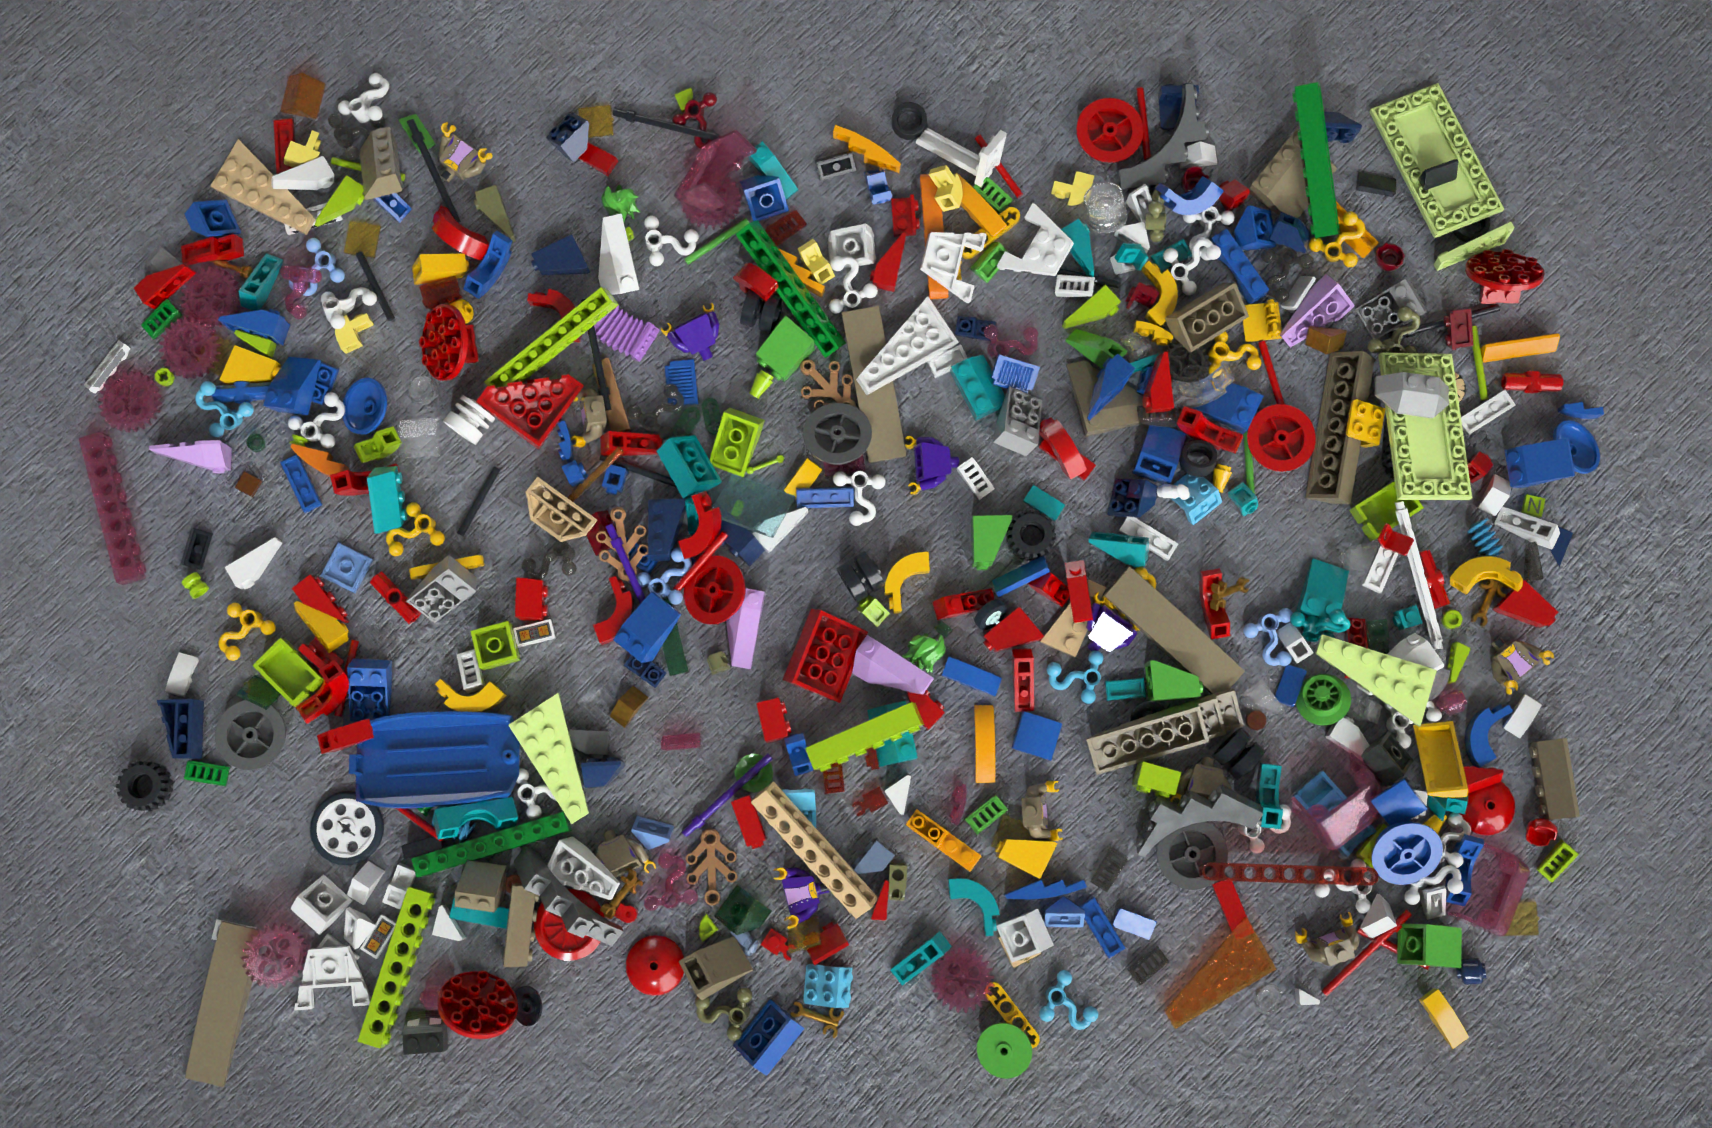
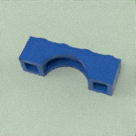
M1225 229L1212 237L1210 241L1221 250V255L1217 260L1225 263L1231 270L1238 283L1239 292L1246 302L1250 305L1264 297L1269 288L1230 232Z

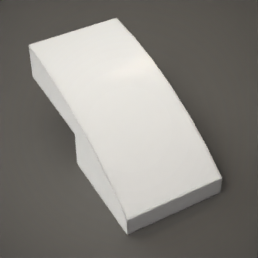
M179 652L165 689L167 693L185 697L192 683L191 676L199 662L198 657Z
M1524 694L1513 708L1514 712L1505 722L1503 728L1521 738L1537 715L1542 704Z
M402 863L397 865L393 879L387 887L383 903L401 909L407 888L412 886L416 877L414 868Z

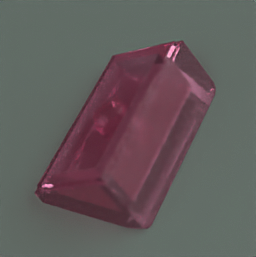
M700 733L662 736L661 749L663 751L701 747Z

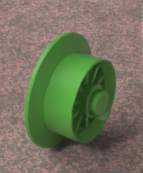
M1318 674L1309 677L1303 682L1296 700V706L1301 716L1310 723L1331 725L1340 721L1348 713L1351 706V694L1347 685L1341 679L1329 674Z
M997 1023L986 1028L979 1037L977 1054L980 1063L990 1074L999 1078L1009 1079L1021 1075L1028 1068L1032 1059V1046L1027 1035L1017 1026L1009 1023Z

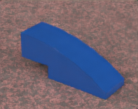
M948 657L941 675L992 696H996L1002 678L951 657Z

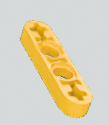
M1009 207L999 214L1003 221L1008 218V213L1011 215L1015 214V220L1009 219L1006 223L1008 226L994 238L982 228L974 233L987 234L988 241L985 242L983 250L1019 222L1020 212L1017 208ZM964 246L962 257L964 259H971L980 251L971 249V253H965Z
M483 555L455 559L467 570L485 565ZM438 563L410 568V578L412 580L425 578Z
M996 982L988 983L984 989L986 997L1006 1023L1012 1024L1016 1017L1023 1019L1024 1024L1020 1029L1024 1031L1029 1026L1030 1029L1026 1031L1031 1036L1035 1035L1033 1039L1035 1042L1031 1044L1032 1048H1035L1040 1041L1037 1032L1004 989ZM990 986L998 987L997 993L1000 997L1002 994L1005 995L997 1004L994 1001L998 999L993 994H988ZM1004 1001H1008L1011 1004V1010L1007 1013L1002 1012L1000 1009V1005Z

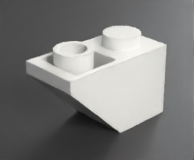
M1291 622L1276 631L1279 639L1296 664L1314 653Z

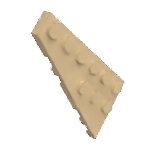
M238 139L210 187L307 235L316 219L287 189L272 188V176L274 175Z

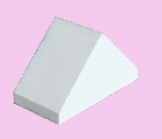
M1200 141L1187 146L1188 157L1186 161L1179 162L1180 169L1192 166L1217 165L1215 146Z
M1144 184L1131 192L1126 200V204L1140 223L1146 222V213H1149L1148 205L1152 201L1147 185Z
M1144 222L1120 226L1116 229L1115 237L1126 244H1141L1147 254L1150 245Z
M1494 474L1477 508L1496 516L1510 497V481Z
M909 775L884 791L901 815H904L911 779Z
M368 861L353 877L347 896L365 905L385 871Z
M1435 885L1418 890L1427 920L1446 915L1445 886Z
M1380 894L1376 895L1360 926L1371 938L1397 926L1390 904Z
M441 905L438 909L432 935L457 941L466 939L456 920L449 918L450 910L447 905Z
M348 907L346 908L344 939L354 949H357L376 925L365 914Z

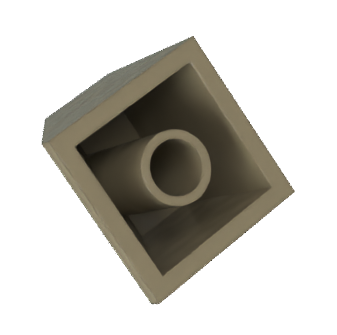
M467 860L455 890V907L495 912L506 896V866Z

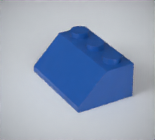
M770 999L742 1033L741 1038L734 1043L733 1047L755 1069L767 1076L805 1028Z

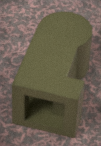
M724 651L708 656L707 662L712 675L731 669Z
M889 862V900H905L907 863Z

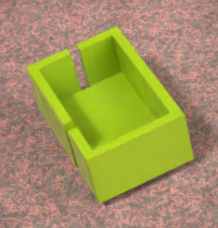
M1394 481L1349 511L1358 524L1362 523L1364 525L1361 529L1369 541L1372 542L1379 537L1386 523L1391 528L1399 524L1395 512L1396 502L1404 501L1409 517L1424 507L1419 500H1397Z
M283 638L277 640L252 665L295 707L312 696L309 693L310 691L316 692L323 684V677L320 672L303 655L299 654V651L288 640Z

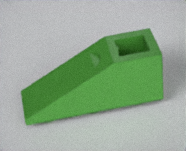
M1075 329L1065 340L1102 369L1104 368L1103 364L1109 357L1113 359L1119 354L1124 358L1127 353L1126 349L1112 339Z

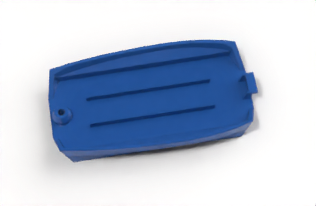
M447 711L404 713L370 720L374 738L357 744V754L349 755V774L356 775V801L385 808H424L470 803L493 798H507L512 793L519 777V741L509 727V724L514 722L513 716L484 712Z

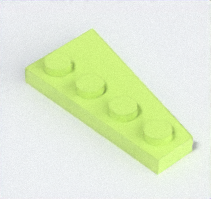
M1509 222L1449 252L1445 251L1437 256L1434 267L1438 271L1483 253V250H1490L1505 244L1515 227L1512 222Z

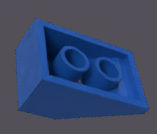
M273 309L221 316L218 319L231 331L240 330L270 339L282 346L290 328V324L285 320L286 318L281 316L280 312Z
M1119 354L1113 359L1109 357L1103 364L1104 368L1096 376L1098 380L1094 385L1087 415L1089 421L1123 390L1135 370V367Z
M288 357L268 386L263 406L277 412L308 415L321 360Z
M1208 376L1193 409L1201 411L1203 415L1243 434L1248 430L1264 396L1246 387Z
M1569 438L1504 450L1510 487L1525 488L1575 476Z
M651 592L623 623L613 640L641 663L653 661L680 618L681 613L656 593Z

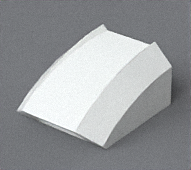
M865 223L830 231L828 238L829 263L833 257L849 256L857 261L858 266L874 264L876 255L872 228ZM845 264V267H851V265Z

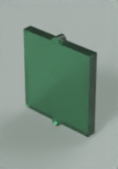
M256 675L248 682H244L243 687L237 692V696L265 710L274 702H277L281 696L268 681Z

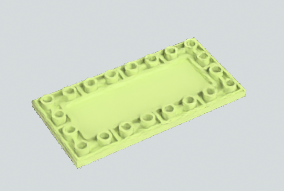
M1439 83L1370 109L1369 112L1434 238L1503 212L1504 207ZM1458 159L1457 178L1454 181L1423 190L1418 179L1425 169Z
M1380 353L1378 357L1381 376L1400 372L1439 377L1449 387V405L1433 419L1397 414L1385 404L1397 500H1470L1472 492L1452 354Z

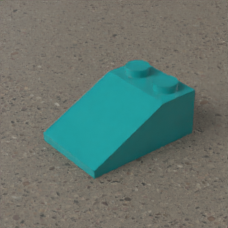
M1312 558L1295 612L1303 613L1307 617L1315 616L1330 619V614L1334 609L1342 608L1349 570Z

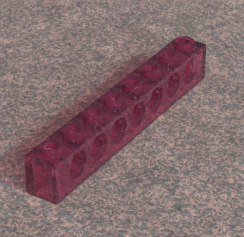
M103 432L81 437L79 442L116 583L126 585L145 579L144 573H146V568L140 560L141 549L135 541L136 530L134 526H131L130 519L132 515L125 503L127 496L121 487L122 477L117 472V458L111 449L113 442L110 436ZM102 450V456L97 458V453ZM107 468V473L102 476L103 469ZM109 486H112V491L109 494H107V488ZM117 504L116 510L111 512L112 505ZM121 522V528L116 530V524ZM126 540L125 547L121 548V542ZM131 558L130 565L125 566V561Z

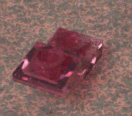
M863 455L854 461L841 465L823 462L825 476H833L839 471L848 474L866 470Z
M961 784L960 787L957 785L951 795L954 797L953 802L959 804L958 808L954 806L949 815L952 818L950 822L958 826L966 804L967 789L965 784Z

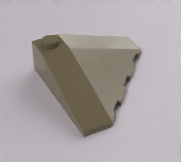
M1085 360L1066 365L1085 437L1159 419L1157 412L1146 413L1142 402L1143 396L1136 393L1137 391L1125 385L1123 390L1089 421L1087 415L1094 385L1098 380L1096 376L1100 371L1090 366L1091 364Z

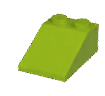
M730 407L724 411L710 456L712 465L744 477L760 438L765 420Z

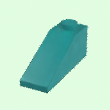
M763 141L748 152L749 161L762 176L780 178L786 200L798 191L797 186Z
M1077 219L1061 230L1074 243L1069 251L1088 277H1094L1089 236L1090 230L1085 223L1082 224Z
M269 254L264 255L239 290L240 306L253 311L261 309L268 299L283 265V259Z
M1092 531L1089 537V543L1125 564L1133 567L1146 565L1149 553L1148 537Z
M454 898L449 918L507 929L509 908L499 906L495 912L455 907Z
M939 931L890 971L903 986L942 957L952 946Z

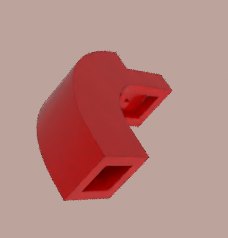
M440 206L433 216V231L454 249L482 261L489 248V242L486 237L460 225L453 218L447 207Z
M746 262L733 276V279L739 283L740 289L745 294L751 289L765 301L779 288L778 282L749 262Z
M548 289L547 296L542 292L528 293L527 301L530 306L553 309L561 315V319L576 308L569 298L552 289ZM582 335L579 338H577L574 342L580 343Z
M1186 406L1183 407L1177 421L1178 427L1188 436L1195 440L1207 441L1217 450L1223 449L1236 454L1243 438L1242 434L1217 426L1207 420L1201 411Z
M1051 417L1043 420L1040 423L1039 435L1053 450L1062 471L1070 480L1087 471L1077 447L1062 424L1057 419L1053 420Z
M392 464V465L385 466V467H392V466H398V465H397V464ZM345 470L331 474L330 478L334 494L342 496L369 494L367 477L372 470L365 472Z
M707 491L692 496L699 517V526L693 536L678 541L684 560L706 551L719 536L722 522L721 511L719 507L712 509V501Z
M1220 568L1201 571V581H1199L1203 616L1211 640L1230 636V620L1225 607L1218 606L1217 611L1210 608L1214 593L1211 590V586L1213 583L1219 585V581H1222Z
M617 576L609 578L616 597V609L610 618L593 625L601 645L613 641L623 623L634 612L633 595L630 591L623 593L626 590L623 580H619Z
M335 659L318 670L323 677V684L319 691L295 707L307 724L323 713L328 716L342 703L347 695L349 680Z

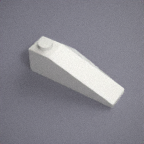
M622 214L603 217L598 279L600 287L608 289L612 295L631 292L640 288Z
M1416 633L1400 641L1387 654L1437 671L1444 667V663L1428 640ZM1359 683L1357 684V688L1361 689L1368 695H1373L1368 690L1363 688Z
M574 837L559 840L547 865L562 885L574 887L576 890H584L592 895L608 900L613 899L620 884L590 849Z

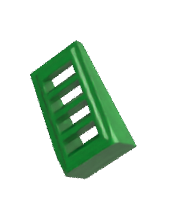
M166 299L141 326L155 340L183 315L170 300ZM170 310L172 313L169 315L166 311ZM163 314L167 318L165 321L161 318ZM158 319L162 324L159 326L155 320ZM152 324L156 328V330L153 331L149 327V325Z
M188 760L184 780L226 786L230 767ZM195 766H197V768H196V773H195V777H193L194 771H195ZM205 767L204 776L200 778L202 768ZM211 768H214L212 779L209 780ZM220 769L222 770L220 781H216Z

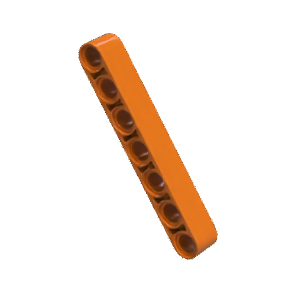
M920 174L926 247L927 238L931 232L944 233L942 209L935 200L937 186L929 174ZM927 275L929 298H948V289Z

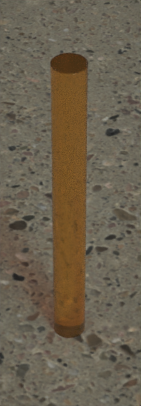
M618 446L567 498L574 502L624 452L623 449Z

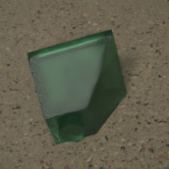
M737 884L714 917L735 935H740L761 927L772 910Z

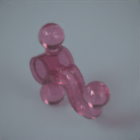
M284 265L280 270L282 278L293 282V292L286 296L285 307L294 318L300 320L306 316V308L300 304L293 306V301L305 294L308 283H319L322 279V274L318 269H312L310 266Z
M988 325L984 329L985 337L991 340L987 351L992 358H997L998 356L996 352L997 345L1001 347L1000 355L1003 356L1008 355L1011 347H1015L1023 355H1032L1038 348V331L1034 327L1026 328L1023 333L1024 338L1030 341L1031 345L1029 348H1026L1021 342L1014 339L1007 342L999 341L997 337L999 331L995 325Z
M668 853L661 854L658 858V864L661 868L667 869L672 864H677L678 870L667 877L665 881L666 892L662 897L647 896L644 900V907L649 911H654L658 906L662 905L668 909H675L681 902H685L688 905L695 904L698 900V894L695 890L688 889L681 895H678L673 890V882L682 877L686 871L685 861L679 856H671ZM668 895L675 896V904L667 905L666 898Z

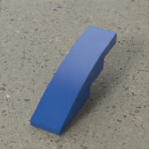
M1038 880L1004 894V897L1006 899L1026 900L1050 898L1069 894L1087 886L1084 880L1065 886L1063 880L1046 886L1043 885L1042 880Z

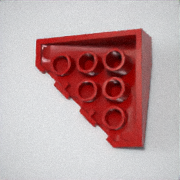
M569 374L561 375L559 379L549 380V377L534 379V382L522 384V381L507 383V386L495 388V385L486 387L476 403L539 450L584 385Z

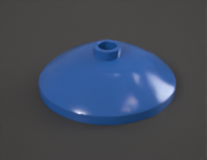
M362 378L348 389L343 400L345 405L343 421L346 427L353 433L363 435L372 432L380 425L387 410V395L379 381L372 378Z
M1567 420L1558 424L1553 432V440L1569 438L1574 471L1582 474L1594 471L1600 462V452L1592 434L1583 425L1575 421Z

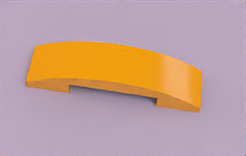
M974 705L975 783H995L994 706Z

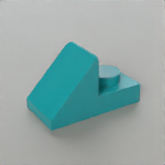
M1427 796V806L1441 821H1444L1445 811L1465 814L1468 796Z

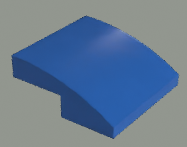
M1022 711L1012 749L1051 761L1062 723Z
M1405 778L1371 798L1372 804L1389 825L1400 821H1409L1428 809Z

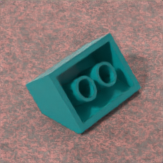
M984 354L967 358L951 366L950 373L975 421L1002 408L1005 394L1000 386L992 384L994 380L991 378L992 370Z
M696 435L669 438L657 450L662 463L683 499L703 491H708L722 483Z
M398 466L376 467L367 477L374 533L378 534L402 527L405 520H407L406 509H403L405 494L403 490L401 491L402 473L398 471Z
M906 701L867 710L869 720L906 705ZM909 731L903 733L902 738L893 742L891 739L884 741V746L875 749L879 767L918 758L913 734H909Z

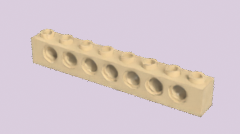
M774 781L755 796L751 801L755 809L764 816L768 823L781 835L782 839L791 846L794 852L807 864L808 868L818 876L821 882L827 886L855 919L873 907L878 899L875 893Z

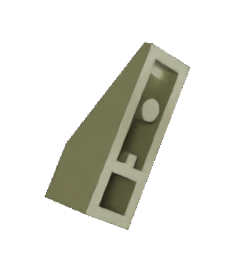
M494 185L476 191V199L473 200L477 210L480 209L483 215L505 236L513 240V243L516 242L497 186Z

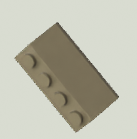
M379 128L371 131L360 148L365 200L403 191L397 143L391 128Z
M1221 283L1170 314L1165 320L1171 334L1189 352H1192L1248 318L1249 315L1236 283Z
M1567 738L1530 743L1529 754L1533 758L1534 763L1532 772L1537 781L1535 791L1540 800L1538 808L1540 816L1548 820L1580 817Z
M512 883L503 967L527 966L528 961H532L533 949H529L530 941L534 942L535 930L531 929L532 921L536 922L537 910L534 909V902H538L539 895L525 890L520 883Z

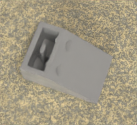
M1408 279L1402 280L1355 309L1372 339H1380L1413 321L1412 319L1401 321L1398 318L1397 311L1402 306L1410 307L1419 316L1428 312Z
M1009 387L995 426L993 443L1027 456L1038 445L1042 400Z
M448 555L434 566L406 601L436 623L476 592L477 577Z

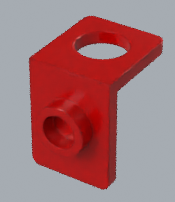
M1388 523L1385 524L1378 537L1382 548L1404 556L1408 554L1414 542L1413 538L1393 531Z

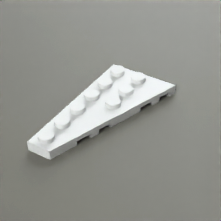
M928 296L856 379L866 395L959 343Z

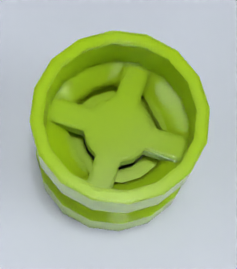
M198 572L191 573L181 582L184 588L190 591L189 594L193 599L202 596L209 590V586L202 582Z

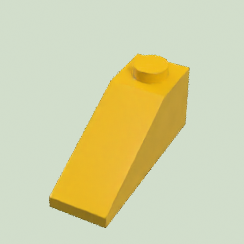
M296 601L294 603L295 612L328 653L349 641L347 634L349 630L344 623L340 624L336 618Z

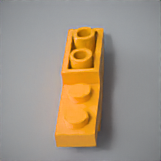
M918 809L915 810L905 824L969 872L972 871L981 858L980 854Z

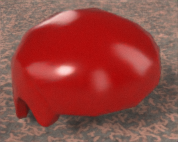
M1537 818L1528 823L1526 840L1530 844L1547 846L1551 839L1556 840L1557 827L1550 820Z

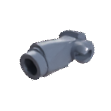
M737 924L730 933L744 946L742 949L744 954L750 956L756 952L758 941L750 936L746 927Z

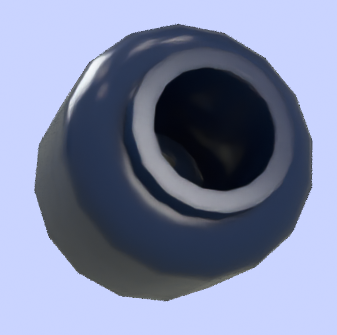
M1479 958L1462 959L1461 968H1456L1457 978H1462V982L1465 985L1481 984L1483 979H1486L1485 963H1481Z

